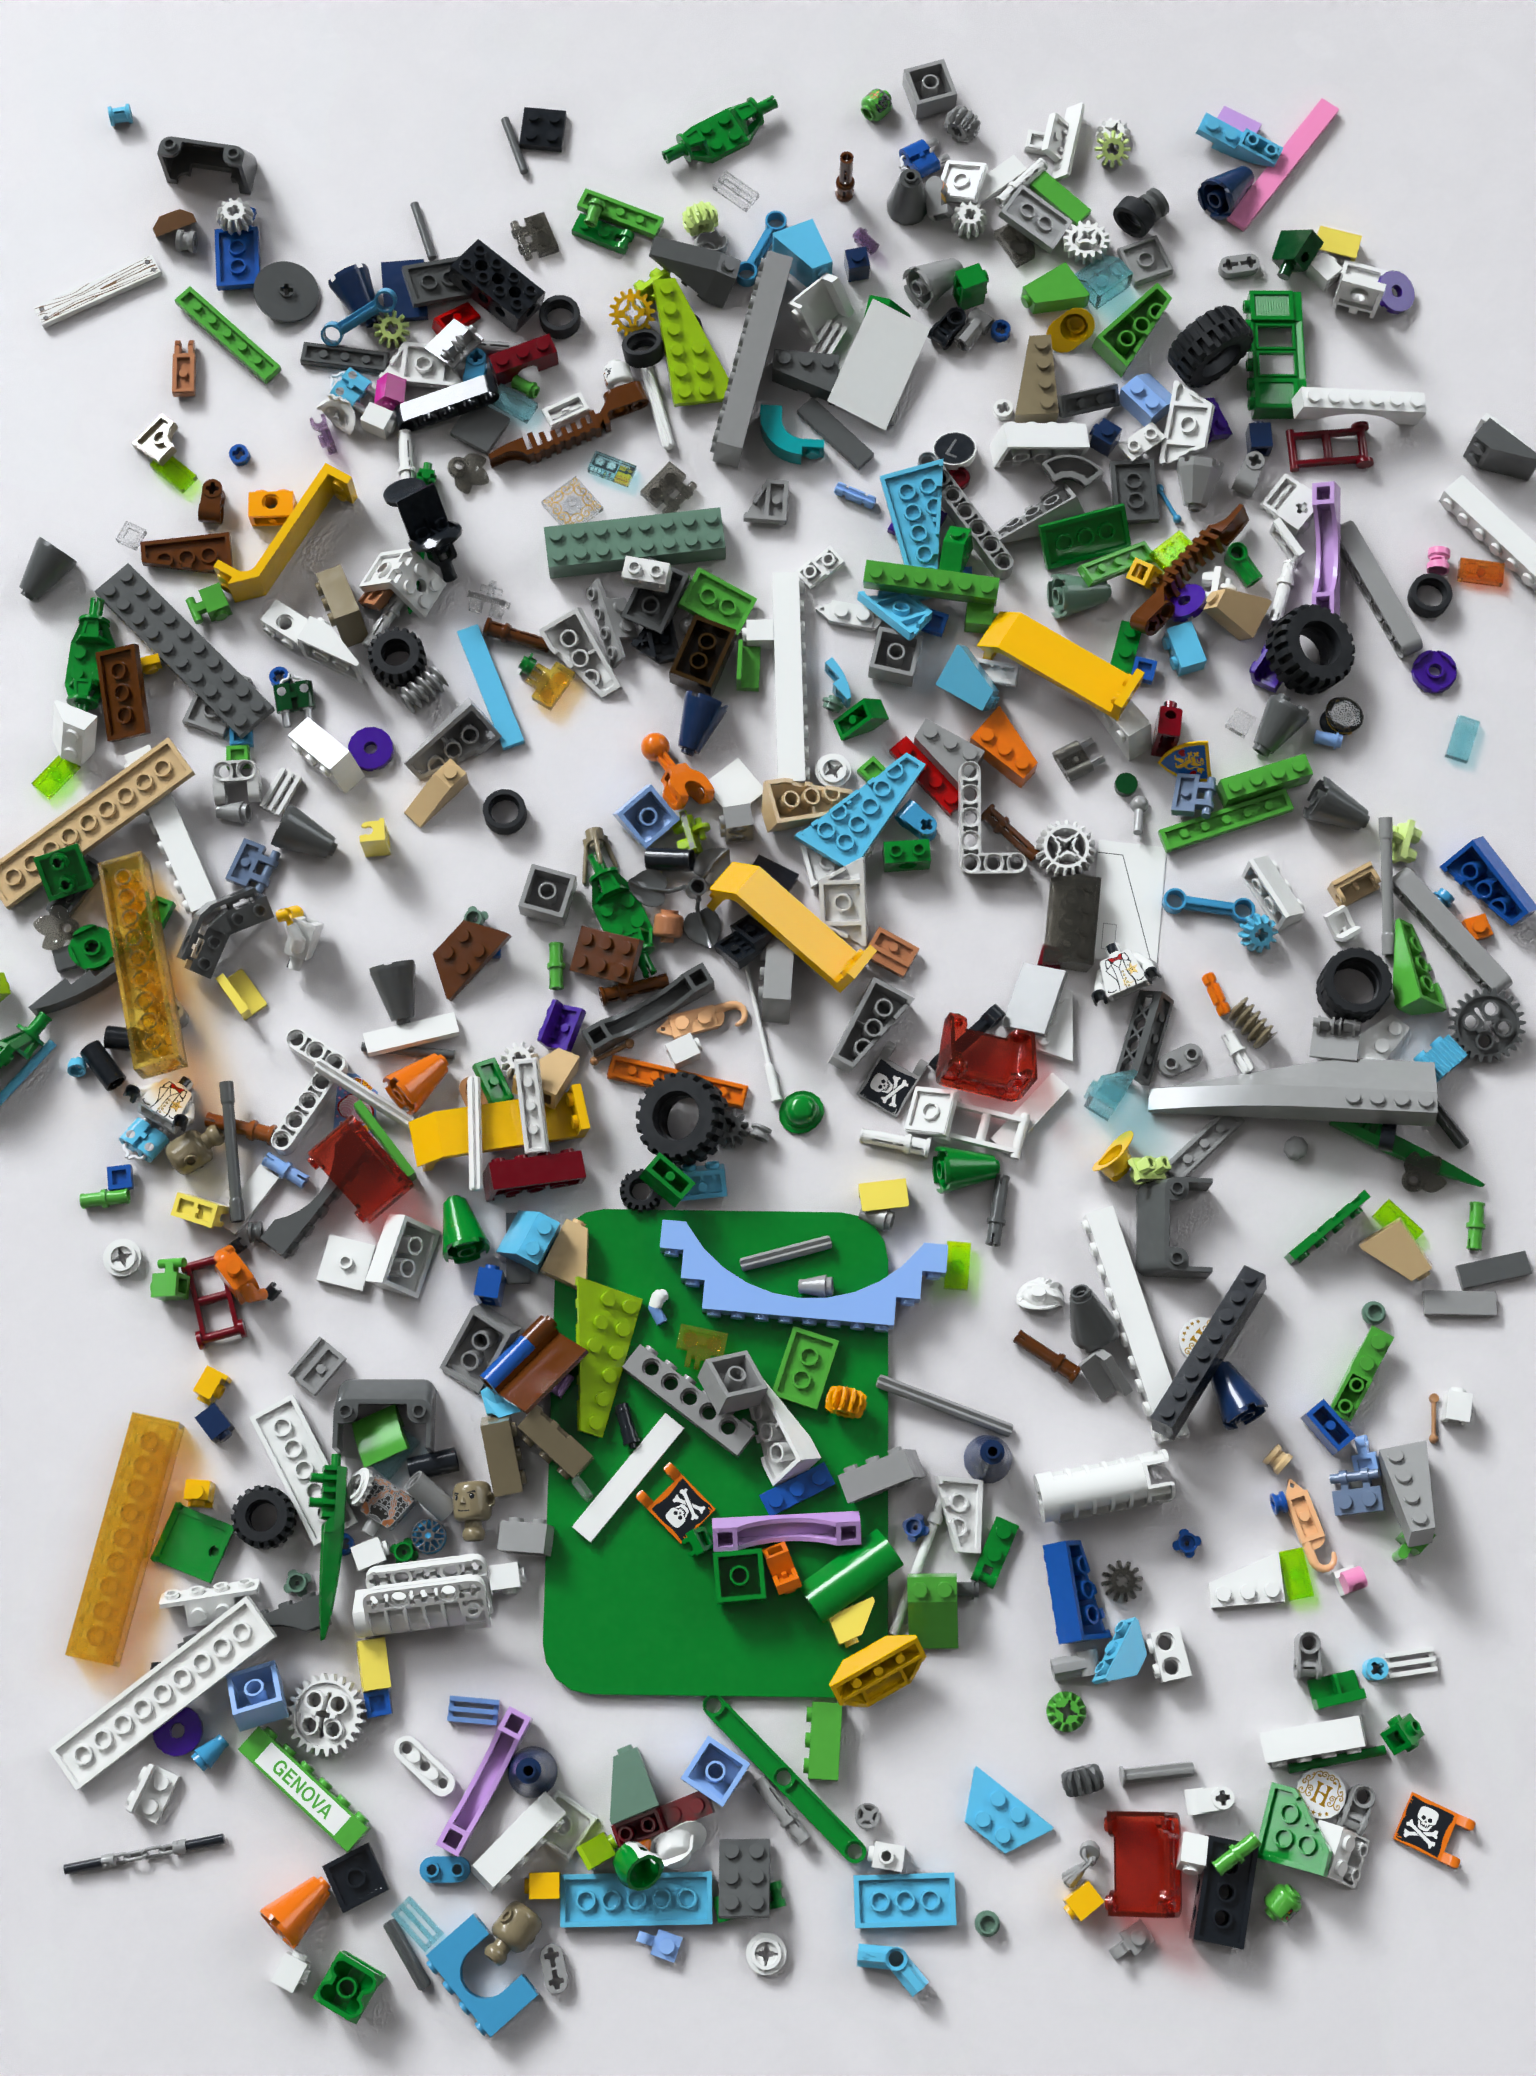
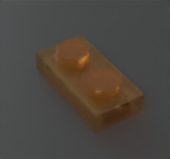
M1460 558L1457 581L1501 587L1504 580L1505 563Z

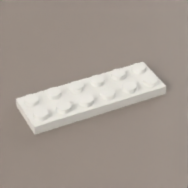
M292 1394L249 1418L313 1545L316 1547L321 1544V1525L327 1520L319 1519L321 1508L308 1507L309 1497L321 1498L322 1495L320 1494L322 1483H310V1474L323 1473L322 1467L329 1465L295 1396ZM347 1498L344 1531L359 1523L350 1504L347 1502Z

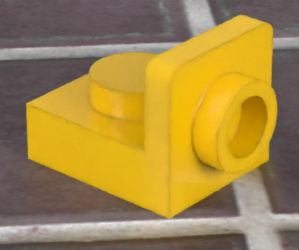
M158 653L141 657L143 673L153 674L162 668Z

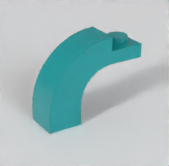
M761 404V435L764 443L774 455L789 463L800 465L802 457L809 459L823 458L824 440L802 439L792 436L785 430L782 424L783 406Z

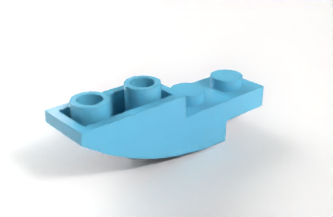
M1207 112L1196 131V134L1213 143L1211 148L1233 158L1257 165L1274 167L1283 150V147L1247 128L1242 132Z

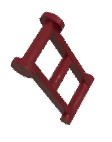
M1358 421L1353 423L1351 428L1295 433L1294 429L1286 430L1290 472H1298L1299 468L1355 463L1359 469L1373 466V458L1368 457L1365 432L1369 429V423ZM1357 435L1359 455L1333 457L1332 437ZM1322 438L1324 458L1298 460L1295 440Z
M214 1256L187 1263L186 1267H181L182 1273H187L190 1276V1289L200 1331L195 1332V1336L200 1350L205 1349V1344L239 1334L242 1339L248 1337L244 1320H238L233 1294L225 1283L224 1291L203 1297L198 1296L193 1271L216 1265ZM228 1300L234 1326L207 1333L201 1307Z

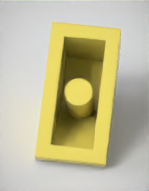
M873 1597L845 1608L828 1619L839 1646L844 1644L847 1648L859 1642L858 1637L863 1634L875 1602Z

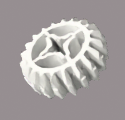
M1068 819L1065 820L1064 825L1059 820L1056 821L1055 827L1052 824H1048L1047 830L1042 829L1040 832L1041 836L1036 839L1038 845H1035V849L1041 852L1036 854L1035 859L1041 860L1039 863L1040 868L1047 867L1045 870L1046 874H1049L1051 871L1054 873V879L1058 875H1062L1061 879L1064 881L1067 875H1069L1070 879L1074 880L1076 874L1080 877L1083 876V870L1089 871L1090 864L1094 863L1095 858L1093 856L1096 855V849L1092 847L1095 846V840H1089L1092 836L1091 832L1084 834L1085 826H1082L1080 829L1077 828V821L1073 823V826L1069 825ZM1059 836H1069V838L1063 839ZM1077 841L1083 849V857L1075 849ZM1048 843L1056 853L1053 859L1048 853ZM1070 846L1069 851L1066 850L1065 852H1063V853L1061 854V850H1065L1066 848H1068V847ZM1066 861V862H1069V863H1071V864H1070V865H1064V864H1061V863Z

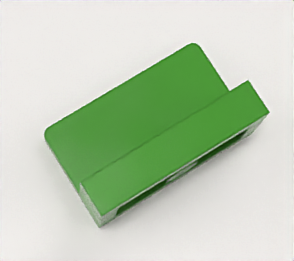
M738 639L736 691L759 692L761 647L743 646V639Z

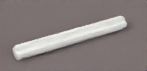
M653 366L640 368L662 447L665 450H670L675 447V442Z
M319 1059L313 1067L316 1072L410 1130L408 1122L414 1120V1117L326 1061Z
M471 1076L467 1080L470 1191H481L483 1188L481 1079L478 1076Z

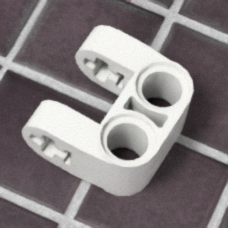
M245 759L217 762L213 767V796L215 805L228 804L227 782L247 781L249 802L260 803L262 801V784L259 766L254 761ZM250 764L253 772L250 776L246 777L242 772V768L244 765ZM224 765H227L230 769V774L226 778H222L219 773L220 768Z

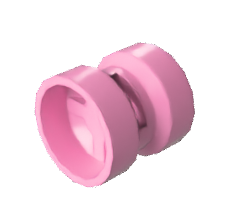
M1444 546L1429 548L1427 573L1441 576L1449 573L1450 565L1448 560L1451 553L1449 548Z

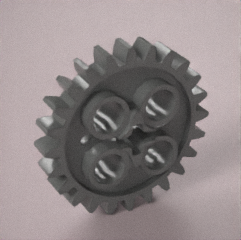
M1486 987L1482 988L1481 994H1479L1477 989H1474L1473 997L1465 993V1002L1457 1000L1460 1008L1451 1009L1456 1013V1016L1448 1018L1454 1021V1025L1448 1026V1029L1455 1030L1451 1037L1458 1039V1045H1462V1049L1465 1052L1469 1051V1059H1473L1477 1055V1061L1482 1062L1484 1056H1486L1487 1062L1491 1063L1493 1056L1497 1061H1501V1053L1509 1057V1048L1517 1050L1514 1042H1522L1518 1034L1526 1032L1520 1029V1025L1526 1024V1021L1519 1020V1017L1524 1012L1516 1011L1520 1004L1512 1005L1511 1002L1514 997L1510 996L1505 999V991H1501L1497 995L1496 988H1492L1490 994H1488ZM1489 1002L1493 1003L1496 1007L1495 1013L1491 1016L1485 1012V1005ZM1476 1007L1485 1021H1491L1492 1024L1489 1027L1499 1038L1498 1043L1494 1040L1489 1029L1482 1028L1484 1022L1474 1010ZM1469 1015L1476 1019V1024L1471 1029L1465 1025V1019ZM1501 1022H1506L1509 1026V1030L1505 1035L1500 1034L1498 1031V1025ZM1483 1034L1489 1038V1044L1485 1048H1482L1478 1043L1479 1037Z

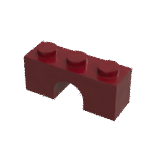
M550 334L488 356L490 369L498 387L512 382L514 376L518 375L526 367L536 366L538 372L559 365L557 350Z

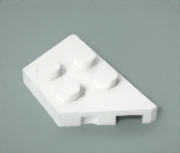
M406 341L399 347L398 353L391 358L386 370L379 375L380 378L388 372L406 379V385L444 389L462 382L457 368H451L425 350L424 347L427 344Z
M1174 381L1164 432L1166 438L1163 440L1159 458L1161 466L1178 461L1181 457L1186 458L1204 451L1208 445L1215 406L1182 385L1179 381Z
M861 857L819 880L820 920L831 930L837 932L838 935L860 943L859 945L868 946L865 857Z

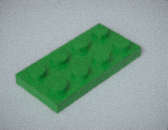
M1122 503L1038 525L1045 568L1047 570L1114 553L1132 546L1126 509Z

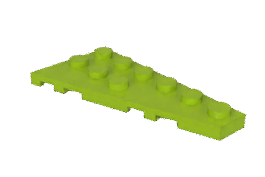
M675 278L653 280L674 407L723 402L729 378Z
M577 1276L575 1277V1286H577V1299H575L577 1308L576 1343L589 1352L578 1363L577 1385L579 1400L577 1401V1431L603 1438L622 1373V1366L625 1363L643 1299Z

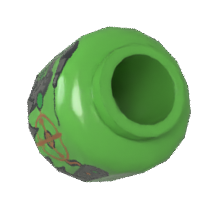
M878 88L869 92L861 101V112L864 117L869 121L882 120L892 109L891 95L886 90L882 91Z

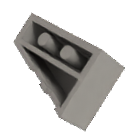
M901 1446L887 1451L888 1456L880 1458L877 1455L866 1459V1464L858 1467L857 1464L844 1468V1473L838 1475L847 1503H857L896 1486L897 1488L905 1485L904 1483L916 1478L919 1480L925 1478L926 1476L916 1450H902Z

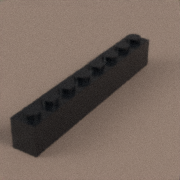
M1243 1266L1151 1415L1153 1431L1173 1441L1175 1440L1266 1291L1265 1274L1248 1266Z

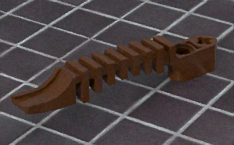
M633 381L605 392L603 395L605 403L600 413L595 414L594 410L589 411L590 423H587L585 417L580 418L581 428L579 429L575 422L571 423V432L568 433L566 427L560 428V437L557 436L555 429L551 430L550 441H547L544 431L540 432L541 445H537L532 432L527 433L528 443L531 448L529 450L525 445L523 437L503 445L488 454L491 468L512 460H520L528 464L534 461L539 463L542 461L541 458H551V454L556 453L558 455L562 453L561 450L565 448L570 450L575 444L580 446L582 441H592L594 436L596 438L602 437L601 432L603 428L606 433L611 432L610 420L641 410L649 404V399L640 381Z
M1239 504L1227 518L1218 523L1208 525L1206 530L1200 531V536L1192 540L1193 544H1188L1185 547L1186 551L1181 552L1178 555L1179 558L1171 562L1172 566L1164 569L1165 573L1157 577L1159 583L1153 582L1151 584L1154 594L1131 616L1130 627L1148 636H1153L1172 618L1175 606L1170 602V599L1181 594L1177 588L1182 589L1185 586L1182 579L1189 581L1191 576L1188 572L1196 574L1199 570L1195 565L1203 567L1206 564L1203 557L1213 560L1215 556L1212 551L1220 554L1225 552L1222 545L1228 546L1248 523L1249 518L1244 505Z

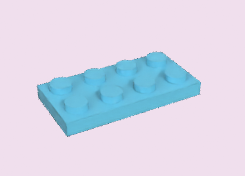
M954 1872L853 1875L855 1928L957 1925Z

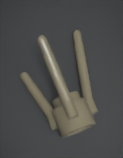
M592 827L585 831L586 839H583V885L587 883L589 847L591 850L596 851L598 864L601 865L603 861L600 849L605 846L613 866L618 868L616 858L608 842V836L604 835L601 827Z

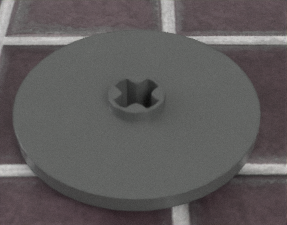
M288 261L271 263L258 273L254 282L253 293L256 304L265 315L273 320L284 323L298 322L307 318L317 306L319 299L317 282L313 275L299 264ZM284 289H288L289 295H284Z

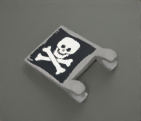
M887 1041L856 1095L897 1118L927 1069L928 1063L920 1059L913 1072L906 1070L889 1060L895 1050V1043Z

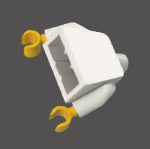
M296 905L276 911V918L278 922L286 921L287 923L286 929L289 935L284 949V953L290 955L287 968L300 971L303 960L306 961L312 958L324 923L304 917L303 909Z

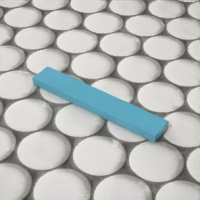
M478 624L457 631L492 723L502 735L499 740L503 750L505 751L524 744V738Z

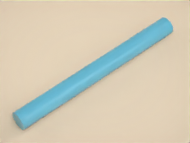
M49 1039L0 1092V1106L57 1046L52 1040Z

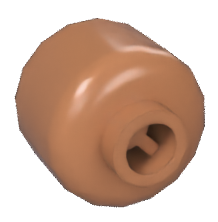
M661 909L660 913L654 916V936L661 937L660 942L674 943V939H679L683 935V916L679 915V911Z

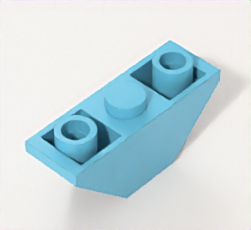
M1136 1617L1121 1620L1116 1625L1114 1630L1116 1633L1112 1641L1107 1644L1102 1661L1095 1668L1096 1674L1092 1680L1095 1685L1138 1675L1147 1652L1139 1620Z

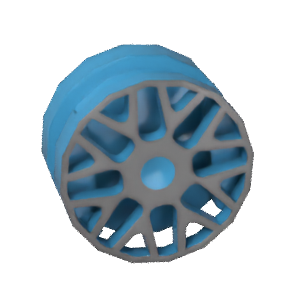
M422 1519L413 1527L411 1540L420 1552L428 1555L435 1554L441 1551L446 1544V1530L435 1519Z

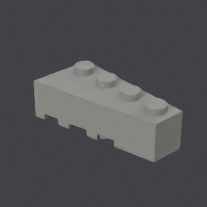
M873 977L828 1063L850 1073L915 998Z

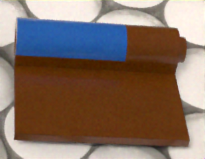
M541 1315L479 1377L492 1392L528 1414L589 1352L560 1334L556 1329L557 1323L550 1316L544 1317Z

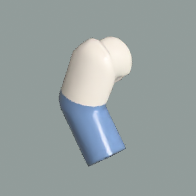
M664 1289L655 1290L651 1295L648 1309L657 1326L668 1321L662 1311L663 1303L669 1298L668 1292Z

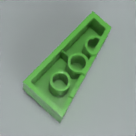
M1158 283L1096 337L1092 348L1121 378L1172 299Z

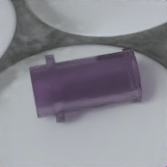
M860 227L852 236L854 242L859 243L862 247L866 246L867 252L872 255L877 251L880 244L867 233L868 230L866 228Z

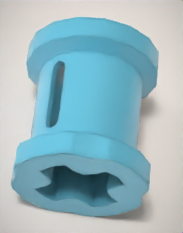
M130 104L117 108L108 107L111 126L123 122L133 123Z
M1379 1657L1368 1659L1362 1664V1674L1367 1680H1381L1387 1676L1389 1671L1386 1661ZM1377 1664L1379 1667L1377 1669L1378 1673L1372 1674L1373 1665Z

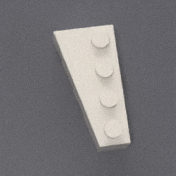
M545 1791L472 1865L470 1872L490 1893L497 1887L501 1889L510 1880L509 1874L515 1868L519 1870L529 1860L527 1855L533 1849L537 1852L547 1842L545 1836L551 1830L555 1833L565 1823L563 1818L566 1812Z

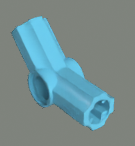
M858 1943L857 1967L891 1970L912 1997L929 1983L902 1948L898 1946ZM893 1951H899L903 1956V1960L898 1966H893L889 1962V1955Z

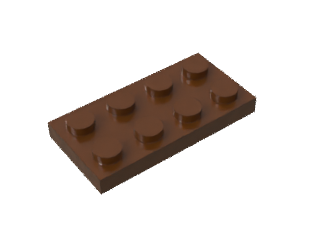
M129 644L96 652L107 741L116 742L151 734L139 645Z

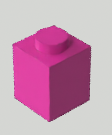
M388 372L377 380L374 404L394 411L397 405L404 403L407 380Z

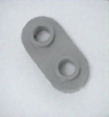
M1186 1044L1164 1054L1158 1062V1070L1165 1077H1175L1197 1067L1203 1058V1052L1196 1044ZM1187 1052H1193L1195 1054V1057L1190 1058ZM1167 1061H1172L1175 1066L1169 1067Z

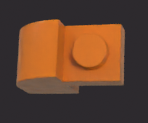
M785 1541L762 1549L779 1595L790 1594L802 1586Z

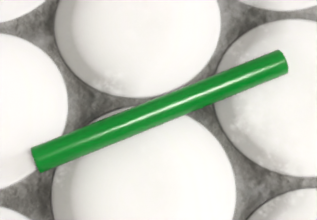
M1384 1745L1361 1749L1362 1752L1347 1754L1345 1752L1337 1754L1336 1757L1324 1759L1320 1757L1307 1762L1287 1764L1289 1774L1383 1756L1386 1755V1748Z

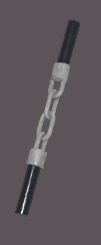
M222 1833L192 1840H177L171 1844L156 1845L136 1851L101 1855L100 1858L64 1864V1874L97 1868L107 1869L128 1862L153 1859L168 1854H184L189 1850L225 1844V1837ZM159 1849L158 1854L148 1855V1851ZM141 1853V1856L131 1858L130 1856ZM124 1856L122 1861H117L116 1857Z

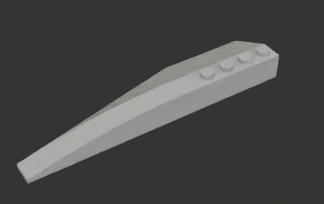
M1329 1059L1149 1089L1148 1112L1435 1126L1438 1114L1435 1062L1357 1059V1062Z

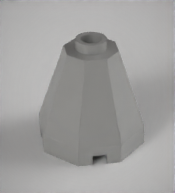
M1189 456V461H1184L1185 457H1181L1177 463V476L1183 505L1188 507L1189 511L1200 512L1201 509L1206 508L1223 472L1224 463L1219 462L1217 465L1216 459L1208 457Z

